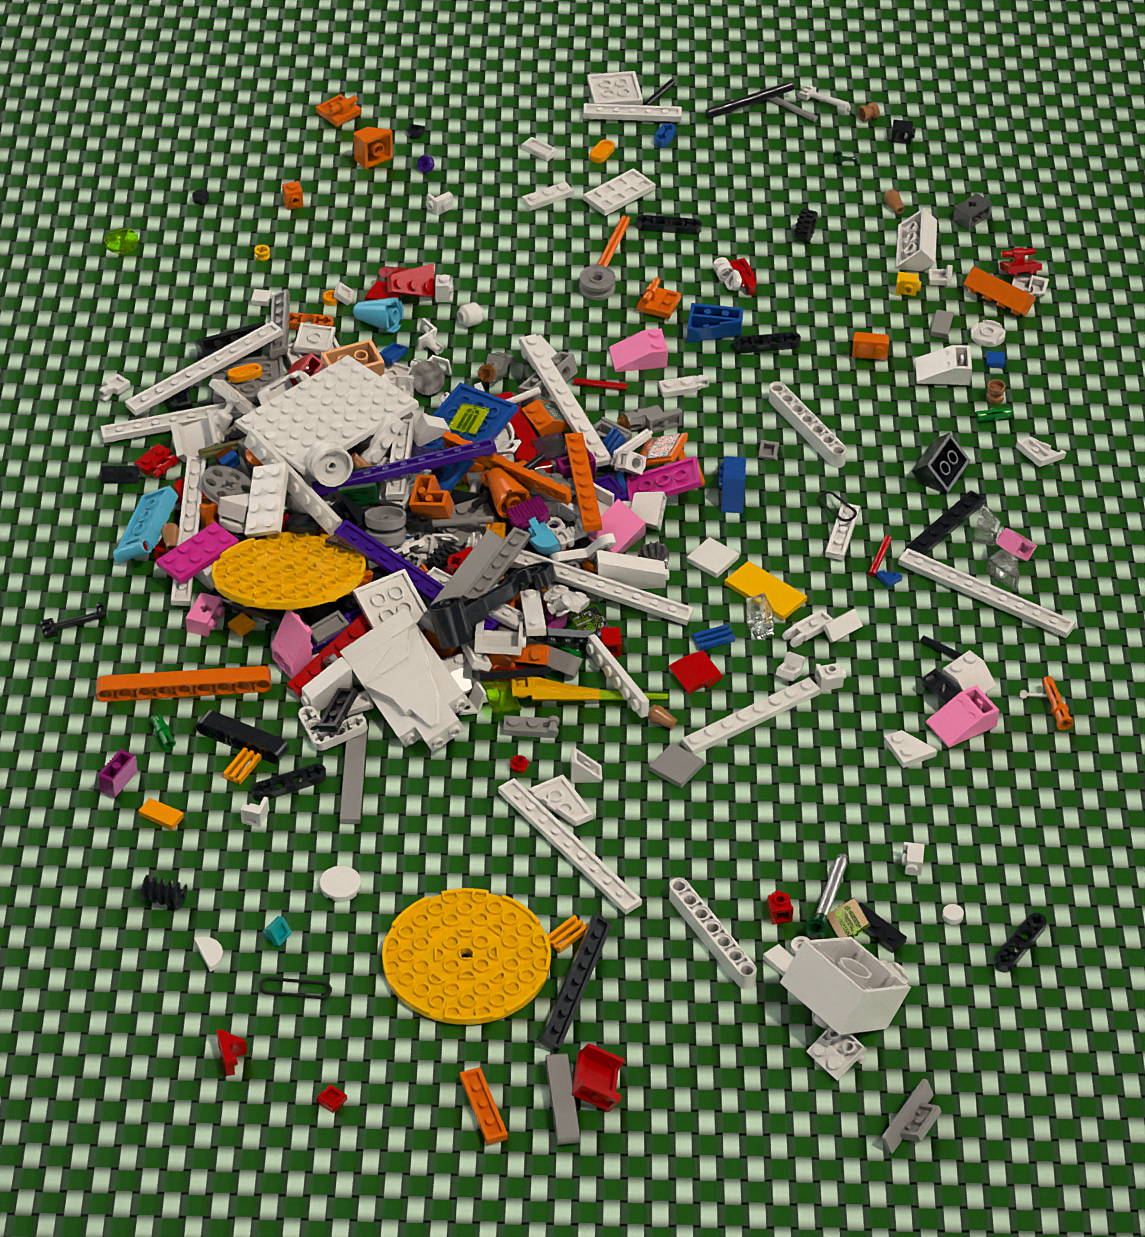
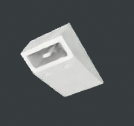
M951 345L915 358L917 383L970 385L972 374L970 346Z

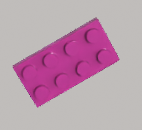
M696 456L645 471L642 475L636 474L626 477L630 502L633 501V496L636 492H664L666 497L702 487Z
M214 522L157 559V566L182 584L214 563V561L220 559V554L239 543V540Z

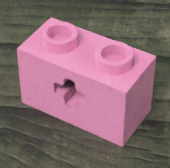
M1005 528L999 534L998 541L996 542L997 545L1012 555L1025 561L1029 560L1037 547L1036 544L1021 534Z
M200 593L185 618L187 632L208 637L211 631L215 630L218 619L222 618L225 607L223 606L222 598Z

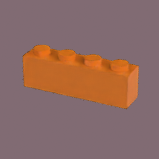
M975 266L971 268L964 282V285L968 287L967 291L975 295L979 292L983 294L981 298L989 302L993 299L997 301V306L1003 309L1007 306L1011 308L1010 312L1017 316H1020V314L1027 316L1036 299L1033 295Z

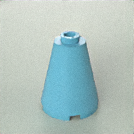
M393 297L358 302L353 308V314L357 320L394 333L401 326L399 321L400 319L403 320L404 309L402 302L398 301V298Z

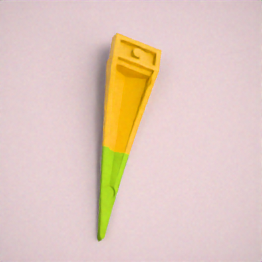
M537 676L511 678L512 696L526 698L528 695H531L532 702L625 700L619 691L581 687ZM643 693L648 700L668 699V694Z

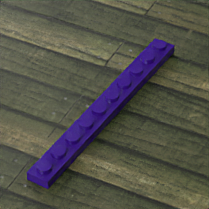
M490 438L351 473L343 484L335 487L325 486L319 481L311 483L313 490L319 496H326L329 493L338 492L339 487L373 482L380 483L385 479H396L409 473L416 474L422 470H433L442 465H453L462 460L470 461L475 457L490 456L497 452L494 439Z
M345 520L334 531L336 538L389 574L405 569L417 592L428 598L429 601L433 602L444 588V585L348 520ZM488 616L484 619V630L494 631L498 627V622ZM475 624V625L472 626V628H473V631L476 632V624Z

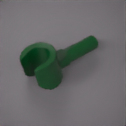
M841 151L833 153L836 164H841L843 161L857 160V157L843 156Z

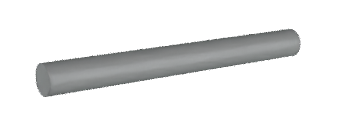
M777 96L768 99L813 122H816L818 119L817 116Z

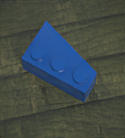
M691 303L687 343L741 335L744 308Z
M724 456V463L720 462L719 488L722 489L721 512L743 513L746 457Z

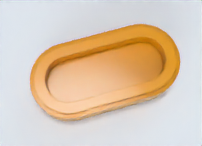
M611 140L600 141L590 151V160L595 163L604 162L614 152V142Z
M257 363L235 367L227 372L228 380L233 383L259 378L263 374L262 366Z

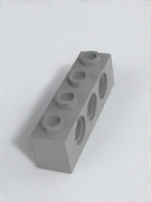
M559 351L551 358L565 383L578 372L574 354ZM537 372L518 387L519 394L539 387L541 394L521 401L523 406H527L535 400H547L551 396Z

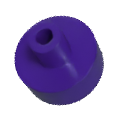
M422 155L417 162L418 169L426 173L431 172L435 166L434 159L431 156Z

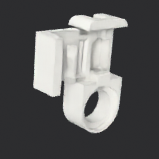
M550 517L551 520L546 524L556 537L561 551L565 550L566 546L569 548L574 546L575 540L587 536V532L583 531L580 519H577V524L574 527H567V529L558 517ZM557 524L559 527L550 528L549 525Z

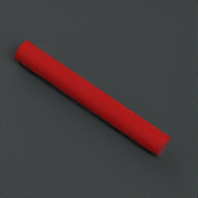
M574 378L573 383L580 386L627 391L626 383Z
M889 535L884 537L868 572L870 577H875L892 540Z

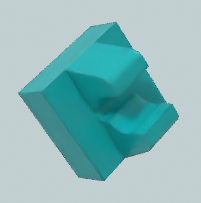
M277 916L263 931L266 939L270 940L274 946H280L292 934L282 916Z

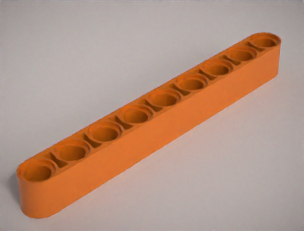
M266 666L105 675L100 676L96 680V697L102 702L267 692L272 686L271 670Z

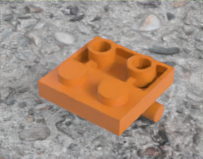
M341 94L315 107L316 113L336 127L362 114V109L354 104L358 101L356 95L347 99Z
M656 277L646 288L637 305V311L670 319L681 300V293L659 288L660 279Z

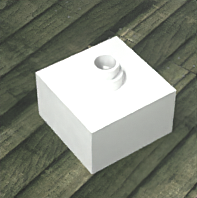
M852 937L803 941L780 981L786 989L815 1013L813 1020L819 1026L825 1029L830 1026L839 1035L887 1029L911 988Z

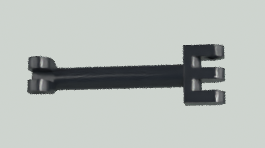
M99 602L96 604V612L56 623H54L53 618L42 620L39 624L45 638L48 639L58 636V630L105 618L107 613L103 603Z

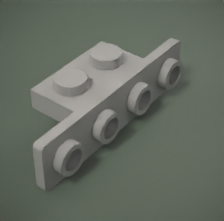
M922 1079L883 1134L882 1140L888 1153H893L902 1139L921 1142L941 1114V1109L938 1105L928 1104L933 1097V1091L927 1079Z

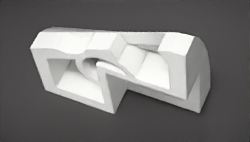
M1032 275L1031 279L1014 276L1012 285L1037 297L1045 295L1049 279Z

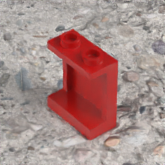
M588 1043L577 1054L572 1096L610 1112L621 1100V1094L616 1092L618 1071L625 1064V1059Z

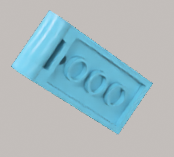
M171 486L141 496L119 545L113 552L114 559L118 563L148 554L158 544L162 526L170 518L169 515L175 507L178 498L177 493Z

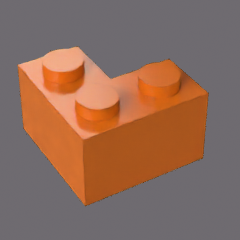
M417 475L409 502L413 513L432 519H450L454 502L448 490H440L441 488L435 475Z

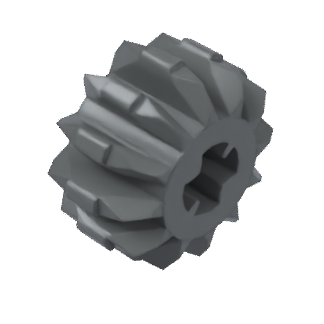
M650 541L649 544L644 543L643 547L639 548L637 557L664 561L665 565H668L669 551L665 544H659L658 541L655 543Z

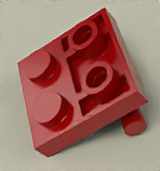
M1020 247L1001 251V258L1012 257V261L1000 262V269L1010 273V276H1018L1020 272L1036 274L1037 271L1042 270V263L1035 259H1025L1026 255L1036 254L1035 248L1024 249Z

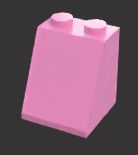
M617 499L601 516L602 530L588 531V539L592 543L602 535L613 533L616 544L608 552L623 554L646 534V523L620 499Z

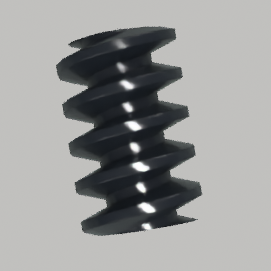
M146 875L142 883L141 894L142 899L146 902L150 900L152 903L158 902L160 905L166 904L168 907L174 905L176 909H180L186 900L188 888L187 884H185L183 889H181L180 882H177L176 886L173 887V880H169L168 884L165 885L164 878L161 879L160 883H157V877H153L150 882V876Z

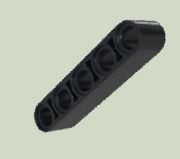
M207 710L195 726L200 734L241 751L245 747L248 749V752L252 750L255 755L259 753L261 754V759L273 764H277L289 750V744L284 739L213 710Z

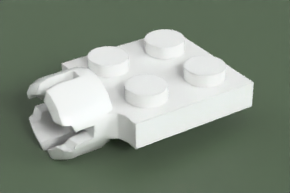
M563 585L554 586L545 592L543 600L548 601L547 607L552 615L557 613V617L564 616L569 611L580 613L589 606L591 599L587 598L584 593L569 591V588Z

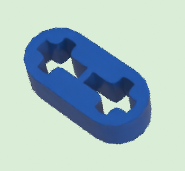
M665 123L659 128L654 136V144L657 147L662 148L669 145L675 137V125Z

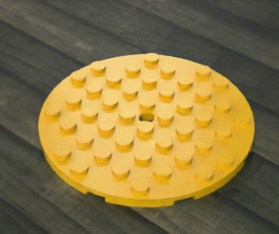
M281 532L266 535V538L259 540L254 538L244 540L222 552L220 559L214 561L212 566L214 587L230 601L242 604L244 607L285 609L286 611L335 602L338 598L350 594L362 582L366 574L365 557L335 536L327 534L311 536L309 532L305 534Z
M462 888L441 891L440 895L431 898L428 896L424 897L399 914L393 921L388 935L385 936L382 962L384 974L390 988L409 1008L436 1021L472 1025L492 1022L507 1017L522 1009L533 1000L542 989L548 977L551 965V947L547 932L545 933L540 925V920L520 902L506 895L501 897L490 894L489 890ZM462 954H471V955H472V958H471V957H468V958L463 957V958H462L461 955H462Z

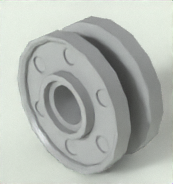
M592 265L581 271L579 289L584 297L590 300H605L614 294L616 276L613 270L603 265Z

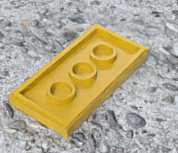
M747 561L724 581L725 586L781 620H785L807 601L806 595L750 561Z

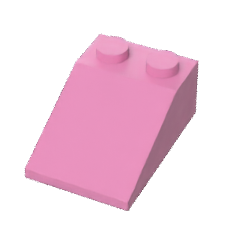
M662 328L643 330L609 347L615 372L667 367L668 349Z

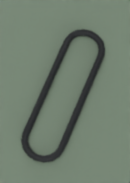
M825 491L817 498V501L843 522L851 521L857 516V511L832 491ZM825 494H832L851 509L854 515L849 519H843L820 501V498Z
M266 977L258 984L261 992L272 995L324 999L332 993L331 985L323 981ZM267 980L321 984L326 985L329 988V992L326 995L319 996L266 991L262 988V983Z

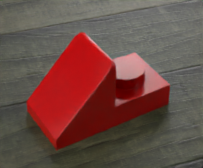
M218 1029L216 1030L217 1042L226 1076L235 1075L234 1066L238 1065L237 1056L247 1054V1042L229 1032Z

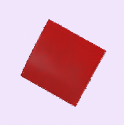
M704 650L687 655L668 666L689 695L703 685L709 688L723 678V675Z

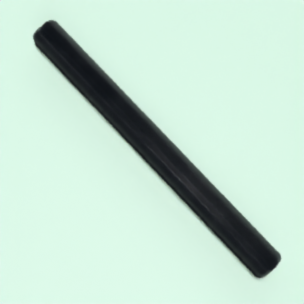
M789 81L705 110L707 118H712L793 91L795 89L794 83Z

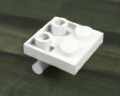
M829 1026L806 1052L838 1081L856 1061L860 1064L865 1062L866 1057L863 1053L867 1049L851 1034L839 1035Z

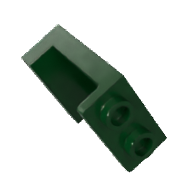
M375 466L354 468V469L352 470V472L359 471V470H363V469H367V468H371V467H375ZM381 482L339 487V497L345 494L358 505L378 503Z

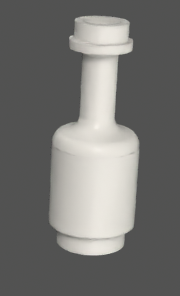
M236 392L229 394L228 398L230 400L226 407L218 409L215 413L221 420L219 427L222 433L228 429L233 420V416L230 414L236 403H240L241 396Z

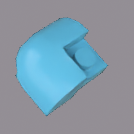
M535 517L528 520L530 528L525 532L531 534L529 541L539 554L549 557L553 553L561 552L552 530L548 529L545 522L539 524Z

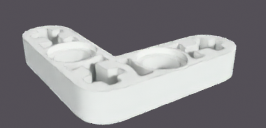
M613 533L605 534L598 537L587 548L556 552L551 554L549 559L564 564L568 561L582 563L587 559L592 562L597 560V550L608 551L616 544Z
M304 706L298 713L307 735L317 750L331 748L365 733L368 729L365 717L356 715L343 721L338 730L345 731L342 735H335L336 732H319V729L310 730L311 727L317 726L321 720L316 709L312 706Z

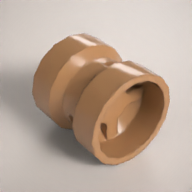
M875 102L869 103L867 106L858 107V117L862 122L880 116L879 107Z
M998 379L989 381L986 400L989 403L1001 404L1003 402L1005 383Z

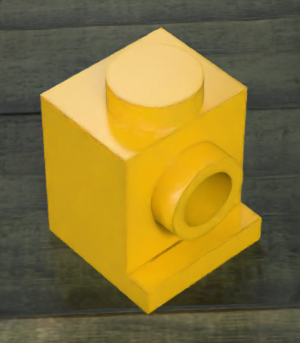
M898 272L895 296H899V294L916 296L917 291L920 292L922 281H918L919 274Z

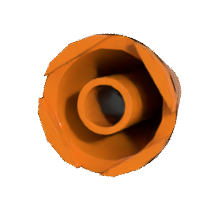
M493 468L488 472L486 479L496 511L501 517L507 518V509L531 499L529 491L502 468Z

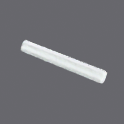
M643 430L614 450L613 458L617 459L619 450L633 451L648 441V439L652 438V430Z

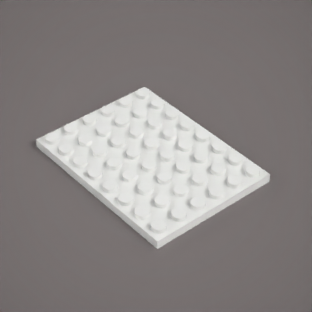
M347 355L237 419L235 427L246 435L250 429H256L290 466L305 476L310 473L306 466V455L310 447L316 442L331 439L338 442L347 451L359 442L367 439L370 435L375 434L389 412L394 413L400 419L417 409L419 404L417 400Z

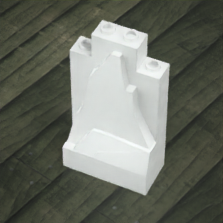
M405 607L340 651L405 748L422 737L431 751L434 752L465 731V728L455 714L463 710L471 702Z

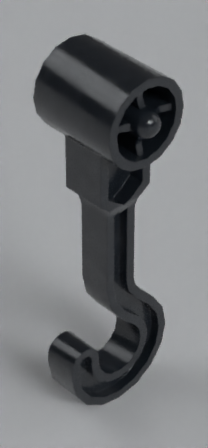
M538 562L518 568L507 574L502 584L477 598L463 600L459 596L450 597L429 606L428 612L440 648L457 647L474 639L475 634L472 626L487 618L491 610L516 597L521 592V587L525 584L534 582L535 588H543L554 582L557 575L551 562Z

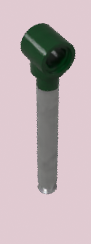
M837 855L815 918L810 919L806 923L804 937L810 940L826 938L828 928L826 921L849 860L847 855Z

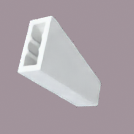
M597 550L596 575L637 589L665 588L666 580H669V569H665L664 561Z

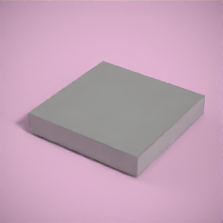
M671 743L649 765V771L682 788L704 766V760Z

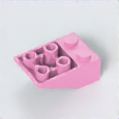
M286 611L272 643V658L292 680L313 660L312 631L308 625L301 621L298 614H295L293 611Z
M976 685L956 695L926 720V724L949 748L996 727L999 709Z

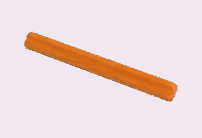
M624 215L621 217L597 265L608 266L630 223L629 216L626 217Z

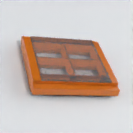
M679 433L648 439L640 452V455L647 457L646 466L674 462L686 443L688 434Z

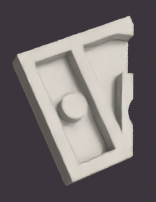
M902 730L884 736V743L903 768L937 756L935 748Z

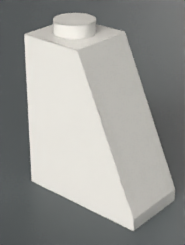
M343 657L338 658L302 687L301 703L303 706H312L316 711H320L329 706V701L333 699L338 688H353L352 668Z

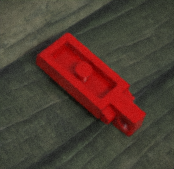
M741 258L729 261L733 270L739 271L742 279L741 288H745L748 295L755 294L756 276L746 259Z

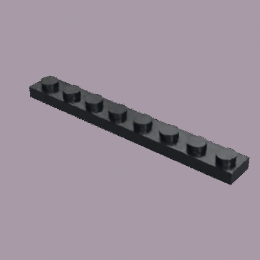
M597 913L592 915L538 1041L555 1053L561 1049L613 924Z

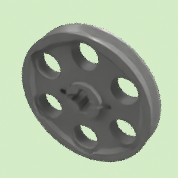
M218 465L209 467L204 471L200 480V487L207 498L219 505L220 497L218 495L224 497L250 493L249 488L252 481L245 474L234 468Z

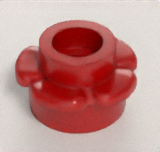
M517 755L510 759V767L513 772L524 773L527 770L529 761L526 757Z

